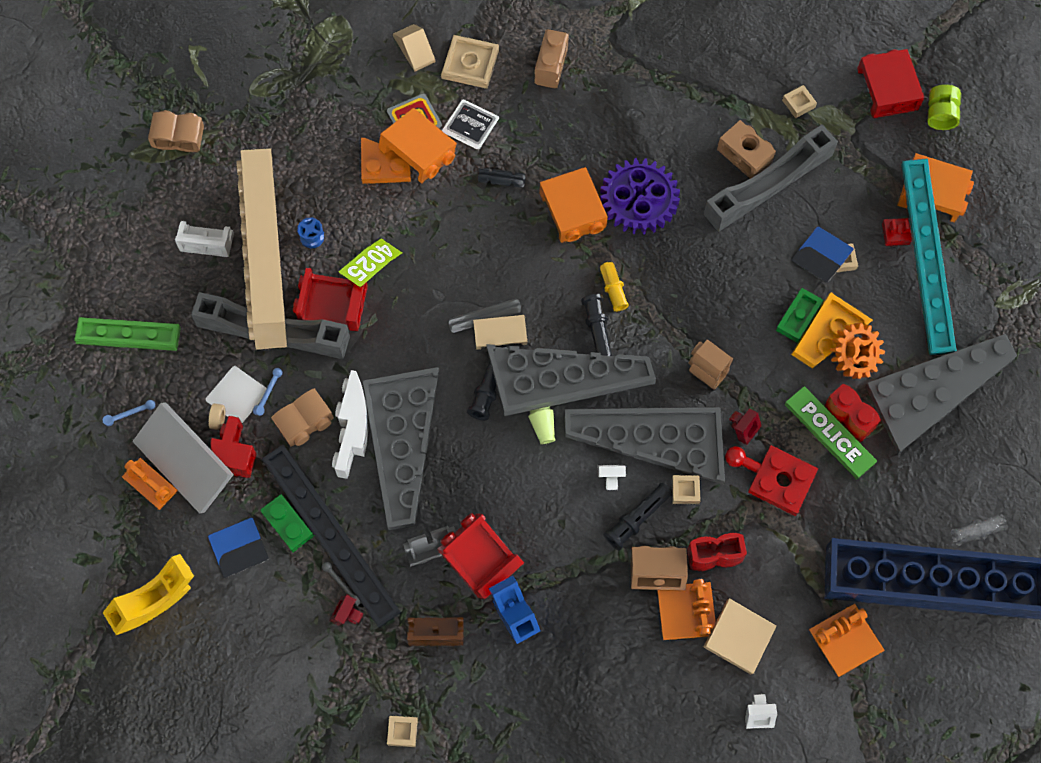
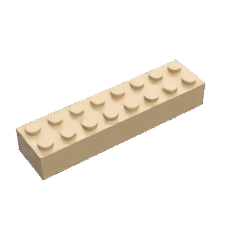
M271 149L241 150V160L237 161V173L239 179L238 190L242 223L241 234L243 239L242 250L249 339L255 340L256 349L287 347Z

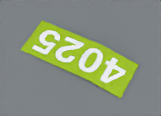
M380 239L362 251L343 267L339 273L361 287L390 261L401 255L402 252L383 239Z

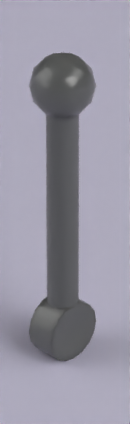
M324 562L322 565L323 571L328 572L347 595L356 599L354 604L358 606L361 603L358 597L332 569V564Z

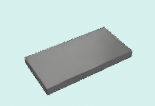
M167 403L159 404L132 441L199 514L206 512L234 475Z

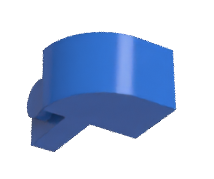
M513 575L489 588L493 604L516 644L541 631L535 615L524 600Z

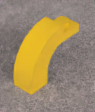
M180 554L172 556L154 579L133 592L113 598L103 614L116 635L132 630L152 620L179 601L191 589L188 583L194 575Z

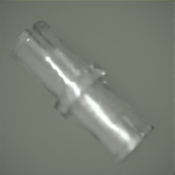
M997 514L982 521L980 519L973 520L970 525L951 530L952 536L957 535L952 537V540L956 546H961L976 539L979 541L985 540L988 535L1005 531L1007 525L1001 524L1006 523V519L1002 514Z

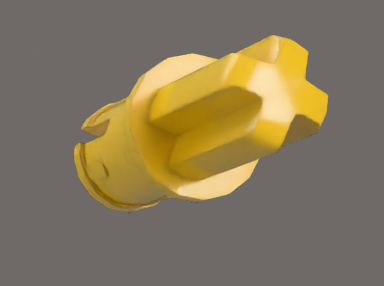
M604 263L600 266V271L606 285L604 290L609 294L614 311L625 310L629 305L622 288L624 284L619 280L614 263Z

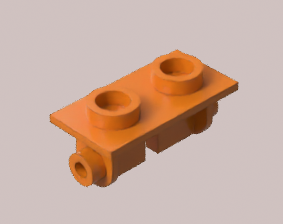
M141 458L135 462L130 460L126 463L125 468L127 471L122 478L159 510L178 491Z

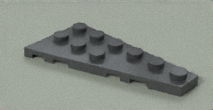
M1003 334L868 382L865 387L897 454L901 453L908 445L917 440L924 432L961 404L985 382L1005 368L1017 357V354L1007 335Z
M486 344L504 416L652 385L656 382L650 358L647 356L621 354L617 356H603L601 353L591 352L590 355L577 354V351L544 348L526 350L519 349L518 346L500 348L495 347L493 344Z
M439 367L363 380L388 531L415 526Z
M720 407L565 409L566 438L689 475L699 476V478L722 485L725 483Z

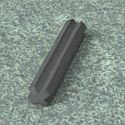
M517 298L449 318L448 325L452 333L474 327L473 320L507 317L520 313L521 304Z

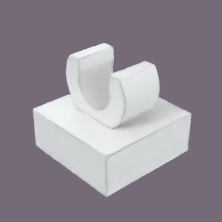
M597 465L598 476L606 477V489L618 490L617 477H626V466Z
M765 694L754 695V702H752V705L747 706L745 716L746 729L774 728L777 717L776 704H766Z

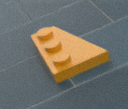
M830 292L791 355L809 367L814 368L833 353L830 351V348L836 347L832 339L839 338L838 330H843L845 325L863 323V326L873 320Z

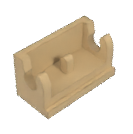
M524 315L473 320L476 350L486 347V344L499 346L521 343L522 345H527Z

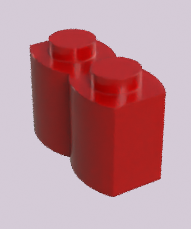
M845 384L836 389L824 405L859 442L867 438L881 421L875 409L863 403L857 392Z
M738 533L724 534L717 539L713 537L696 538L690 542L687 549L690 569L695 571L709 570L716 565L720 567H733L743 562L747 554L744 536Z

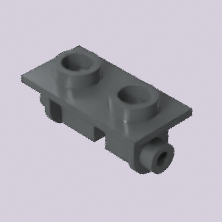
M447 525L431 531L433 540L427 541L425 534L407 539L408 542L403 543L410 567L442 556L437 550L442 545L440 541L449 532H456L454 526L448 527Z

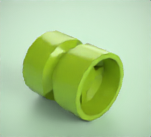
M953 85L933 87L929 92L928 125L936 130H950L957 127L960 123V89Z

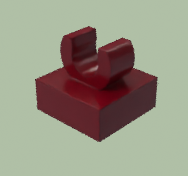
M750 408L745 415L735 411L729 418L730 421L734 422L731 427L735 429L738 441L745 445H748L762 426L758 412Z
M349 595L341 596L329 621L338 626L343 625L346 620L356 624L360 622L364 613L352 608L356 599Z

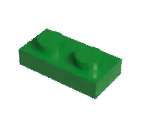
M801 288L777 326L776 331L798 343L824 300Z
M282 494L260 510L292 553L314 537L313 533Z

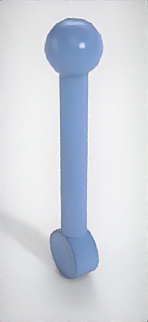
M280 368L273 370V377L259 405L253 408L255 415H263V406L277 379L282 376L283 372Z
M148 400L144 405L115 416L106 415L103 418V423L106 426H111L114 424V421L145 409L152 410L155 408V402Z

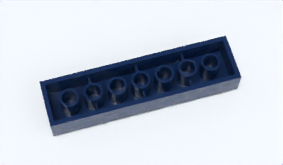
M832 538L826 546L824 599L1041 619V558Z

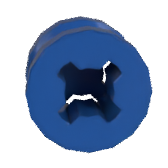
M316 218L303 219L297 227L302 245L310 249L319 247L324 241L322 224Z

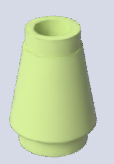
M550 406L531 410L528 417L540 444L554 442L553 410L550 409Z

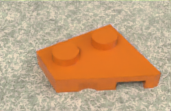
M361 138L362 184L411 182V165L393 150L384 154L378 149L379 143L367 138Z

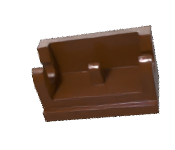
M408 617L409 632H407V640L409 646H464L463 617Z

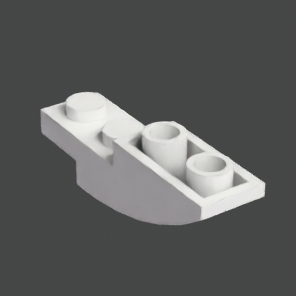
M353 370L350 372L349 379L345 378L343 382L342 393H344V398L342 402H338L335 413L340 426L345 428L341 429L339 443L342 444L340 451L334 454L332 467L335 468L337 477L348 479L354 455L365 456L368 439L367 404L357 372Z

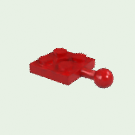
M772 445L768 448L762 463L746 457L745 451L737 446L729 448L725 454L726 462L730 466H743L757 473L748 493L794 516L798 514L818 471V468ZM777 475H786L790 481L789 486H780L776 480Z

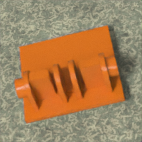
M703 579L694 580L693 584H686L685 590H657L663 640L709 637L716 623L711 582L704 583Z
M856 604L847 607L809 629L838 677L885 651L865 620L868 617L866 611L863 608L858 609Z

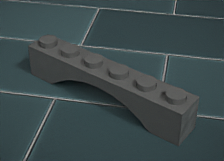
M823 124L805 135L785 155L761 173L741 184L727 187L707 200L703 215L720 232L832 157L838 141Z
M198 293L191 314L197 327L249 338L246 307L224 297ZM285 318L287 347L344 359L350 339L346 324L323 319L294 320Z

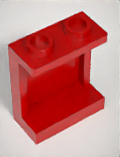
M894 49L887 53L868 54L861 58L857 70L859 74H864L873 101L870 110L873 119L919 110L924 100V95L908 49Z
M306 268L304 276L301 275L299 278L298 289L300 290L299 299L295 298L293 313H296L298 320L323 319L346 324L348 330L358 331L368 288L367 282L359 287L349 279L316 275L312 273L311 268Z
M471 513L461 521L462 527L455 533L453 531L449 532L441 539L442 545L437 550L478 598L486 599L491 594L490 587L509 578L524 562L503 543L485 521L486 517L483 514L476 513L474 515Z

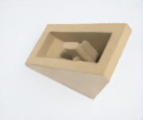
M413 24L393 33L394 39L414 72L435 63L434 55L423 28Z

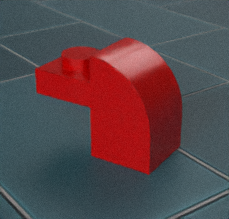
M228 416L227 423H224L221 427L220 438L222 440L212 438L211 450L235 476L250 478L257 454L252 445L239 443L243 428L239 417Z

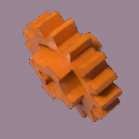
M863 323L845 325V329L837 331L839 338L832 339L836 347L830 348V351L835 353L836 356L831 360L832 362L839 363L836 370L844 371L843 376L852 377V379L870 377V372L878 371L876 364L883 363L879 355L884 354L885 351L880 349L879 346L884 342L883 340L876 339L879 332H871L872 326H863ZM855 334H858V335H861L862 337L859 338V337H855L854 335H855ZM854 364H856V365H861V367H860V368H856V367H854L853 365H854Z

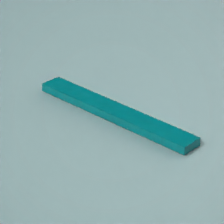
M928 159L903 161L901 166L929 355L949 354L957 351L929 163Z

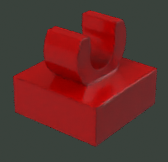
M909 218L883 220L882 228L885 246L910 245L912 237Z

